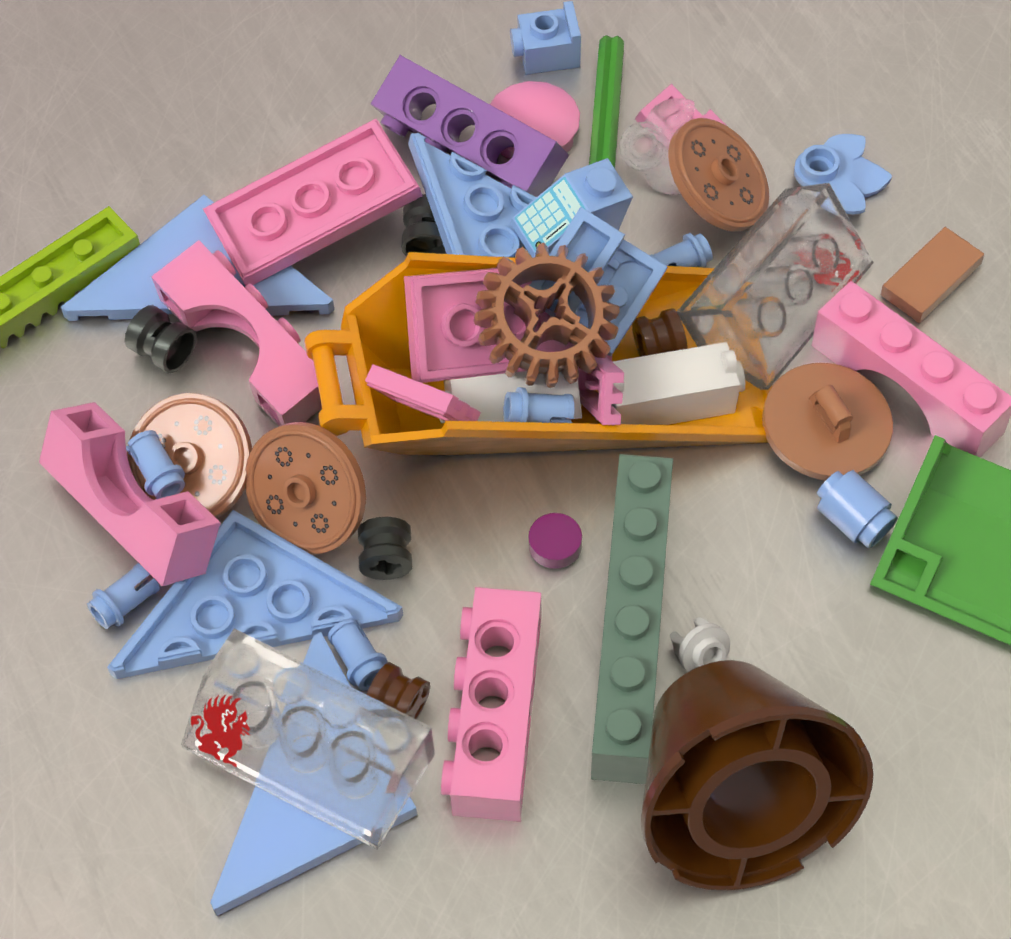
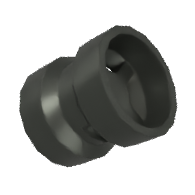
M422 194V197L403 207V222L407 228L404 229L402 234L401 247L406 257L409 252L447 254L427 196Z
M147 305L133 317L125 333L126 347L140 356L150 355L153 364L167 373H174L184 366L192 355L197 341L196 331L181 322H170L169 315L154 305Z

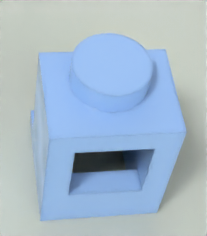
M573 1L563 2V9L517 15L518 28L510 29V40L513 56L522 57L525 75L580 67L581 34Z

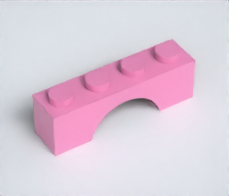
M198 240L151 276L159 299L181 323L194 331L212 327L234 329L245 334L259 347V357L257 365L249 378L250 387L255 402L278 426L293 422H306L322 409L314 362L308 358L306 351L298 344L301 341L298 333L283 317L276 321L266 310L268 308L266 300L252 284L249 283L244 287L234 277L236 271L222 252L217 250L212 254Z
M850 281L818 311L811 346L837 365L854 371L863 369L876 371L894 380L920 406L928 421L933 437L936 435L944 438L949 445L981 457L1005 433L1011 416V396L854 282Z
M95 402L51 411L39 463L161 586L206 574L221 522L188 491L155 500L147 496L138 485L131 471L126 453L125 430Z

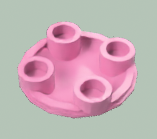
M527 81L507 87L498 93L490 103L495 108L557 141L566 152L571 150L573 137L579 130L580 112L575 100L562 88L547 82ZM508 147L500 154L511 159L514 154V147Z

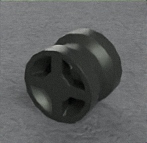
M387 516L368 519L360 524L358 527V541L364 547V551L359 555L358 559L359 571L364 576L372 579L390 580L403 577L412 570V554L406 549V546L411 541V526L405 520Z

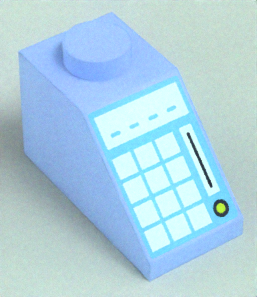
M607 158L565 173L512 217L510 224L531 257L534 258L538 244L543 242L546 244L549 254L551 253L580 207L619 230L633 196Z

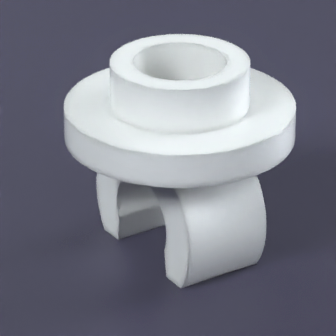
M698 617L693 620L695 628L685 638L681 637L676 631L670 633L675 655L679 658L681 666L689 672L708 663L726 660L730 651V638L725 630L716 624L709 623L704 618Z

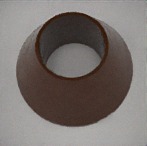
M736 660L717 661L702 665L687 672L673 682L663 693L656 706L641 813L643 839L654 862H659L671 870L675 880L689 886L707 890H739L780 880L804 869L801 859L817 850L827 841L834 848L857 823L866 808L873 786L874 773L870 753L860 735L846 721L755 665Z

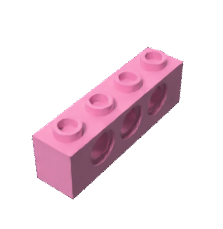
M475 587L473 608L463 607L460 639L469 640L467 657H457L454 675V690L463 691L461 708L450 709L448 722V742H456L454 761L444 760L441 780V795H450L452 816L521 822L542 618L541 592ZM493 646H503L510 650L508 654L501 657H493L485 653L486 650ZM488 696H497L505 700L503 705L492 709L485 708L479 704L483 698ZM484 747L493 748L500 753L494 760L486 762L479 761L472 756L475 751Z

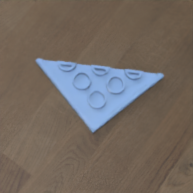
M412 133L408 145L446 253L515 258L517 249L522 246L525 248V246L511 226V219L536 197L515 185L512 186V189L485 175L487 170L454 152L450 156L425 142V136L419 133Z
M205 195L201 196L62 305L61 309L64 317L68 321H79L80 316H108L109 320L133 319L147 305H154L167 314H173L159 299L151 276L198 240L212 254L217 250L222 252L233 265L203 208L214 202ZM233 265L236 271L234 277L245 287V284L243 283L240 275L238 274L235 266ZM292 266L253 285L268 304L266 310L271 316L289 315V311L319 310V314H330L335 310L333 299Z
M232 510L219 527L206 574L174 583L107 668L112 677L121 679L311 640L314 635L320 632L325 637L328 636L329 631L337 623L349 618L359 620L362 629L398 622L403 616V609L397 603Z
M321 632L312 638L210 903L216 916L417 815L416 806Z

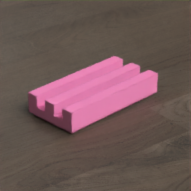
M595 357L597 367L591 374L584 372L578 367L580 403L602 425H621V414L612 404H622L623 393L613 383H624V372L607 357Z
M372 364L365 379L369 387L391 400L444 421H477L481 414L480 411L458 400L459 398L452 394Z

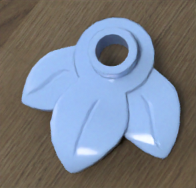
M856 134L835 135L830 137L824 145L808 147L798 156L794 166V175L799 184L809 190L817 191L822 202L832 210L851 215L864 213L866 208L865 198L882 191L890 183L892 175L879 165L862 157L866 144L865 136Z

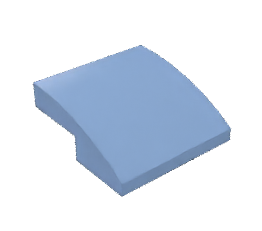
M580 207L549 256H556L559 247L566 245L568 248L566 259L575 262L580 254L586 253L588 259L584 269L587 272L594 268L602 267L604 274L597 285H613L615 293L607 302L618 305L620 310L617 318L610 321L618 327V333L615 339L605 340L611 348L608 354L611 357L668 267L624 240V233ZM535 280L529 286L538 290H546L551 288L556 282ZM572 291L568 297V305L571 311L581 317L579 323L588 328L586 309L580 298ZM558 299L554 301L550 309L545 310L551 317H555L554 311Z

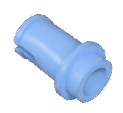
M691 233L683 235L682 242L654 255H650L666 266L706 268V263L713 259L710 245L701 233L695 236Z
M518 387L515 392H507L505 395L503 406L504 421L572 423L571 419H574L575 409L572 394L527 393L526 388Z
M147 430L129 440V446H126V450L133 457L146 479L144 488L149 495L159 499L179 494L184 489L185 482L183 478L185 472L180 465L173 464L159 441L156 431Z
M137 563L132 570L104 591L96 589L92 593L93 599L87 603V607L95 620L105 629H108L113 624L119 627L124 623V616L160 590L158 582L154 578L150 581L145 580L134 589L138 583L150 575Z
M345 619L337 623L329 631L328 640L335 647L348 669L346 674L347 680L353 686H358L360 690L367 691L379 670L388 663L386 656L375 651L357 619Z

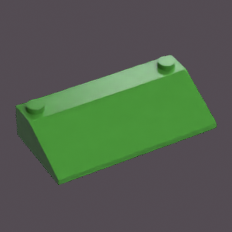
M935 435L870 585L1011 645V470L953 447L944 438Z

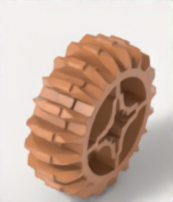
M543 242L538 244L534 258L531 257L530 253L523 246L516 251V263L506 257H502L497 264L499 274L488 272L483 281L488 290L478 291L475 303L483 309L475 313L474 324L487 328L480 333L478 338L479 344L481 346L497 345L490 353L489 360L495 364L507 358L509 363L505 374L508 377L512 378L515 376L519 368L528 371L525 377V384L528 386L534 385L538 374L545 375V383L549 388L556 386L559 372L562 373L565 380L570 384L575 383L579 377L578 367L584 372L591 374L597 367L595 357L606 358L611 350L605 340L615 339L618 333V327L610 321L617 318L620 312L619 306L607 302L615 293L613 285H597L602 279L604 271L602 267H598L587 272L584 269L588 259L586 253L577 256L575 262L566 259L568 255L566 245L559 247L556 256H549L548 248ZM535 280L556 282L551 288L546 290H538L529 285H526L524 288L520 286ZM572 291L580 298L586 309L588 328L579 323L581 317L571 311L568 305V297ZM558 299L554 311L555 317H551L547 322H543L539 330L534 332L539 320L538 315L544 313L546 309H550L554 301ZM504 302L515 308L514 314L519 316L526 326V331L521 341L512 333L506 322ZM548 340L558 341L565 346L569 342L575 345L558 352L536 350L541 343Z

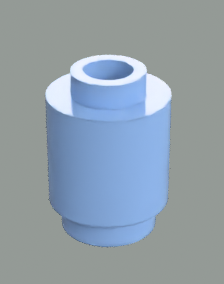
M854 470L847 472L845 475L840 471H836L821 485L817 492V495L821 498L817 509L853 543L861 542L868 549L875 546L891 530L898 519L890 511L892 504Z

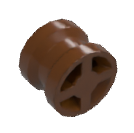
M674 308L663 310L657 318L648 319L642 316L636 318L632 323L633 337L639 357L688 349L681 319Z
M388 662L379 670L368 689L363 706L364 711L375 717L385 715L391 718L394 727L406 732L416 722L425 706L430 692V682L419 676L410 679L403 675L402 669L399 666Z

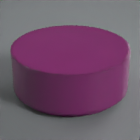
M561 513L545 514L535 520L530 527L528 535L529 551L538 564L551 569H559L571 565L579 557L582 549V531L578 523L570 516Z

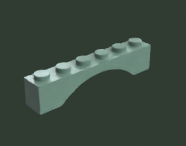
M619 454L592 746L591 780L645 784L653 725L673 458Z

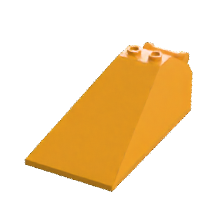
M409 252L401 264L345 306L341 330L313 331L305 337L304 341L307 356L314 362L322 405V410L318 414L320 427L330 431L335 436L345 434L350 430L361 431L364 448L399 455H468L769 443L763 427L762 414L772 383L736 269L667 266L665 274L636 317L645 316L648 319L659 317L663 310L674 308L681 319L688 348L727 342L729 350L735 352L736 360L742 364L745 375V390L739 392L735 413L669 425H602L581 404L582 418L571 419L572 423L445 421V423L441 424L439 418L393 401L367 385L368 383L365 379L372 364L412 379L404 276L497 268L498 261L502 257ZM506 257L516 263L515 258ZM632 325L612 354V362L639 357L633 337ZM335 355L347 357L356 405H343ZM444 380L423 382V384L445 391Z

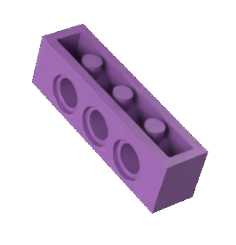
M399 55L371 102V105L384 116L380 123L399 136L405 138L408 131L419 133L426 137L425 142L450 155L454 152L487 170L485 175L511 189L515 185L535 197H538L551 186L569 156L557 141L402 55ZM436 104L433 115L426 120H421L424 109L429 105ZM475 125L471 138L467 141L459 142L461 132L466 127ZM508 147H514L512 158L504 164H497L499 154Z

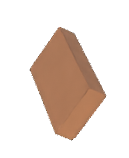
M945 226L883 284L880 295L920 324L982 264L984 253Z

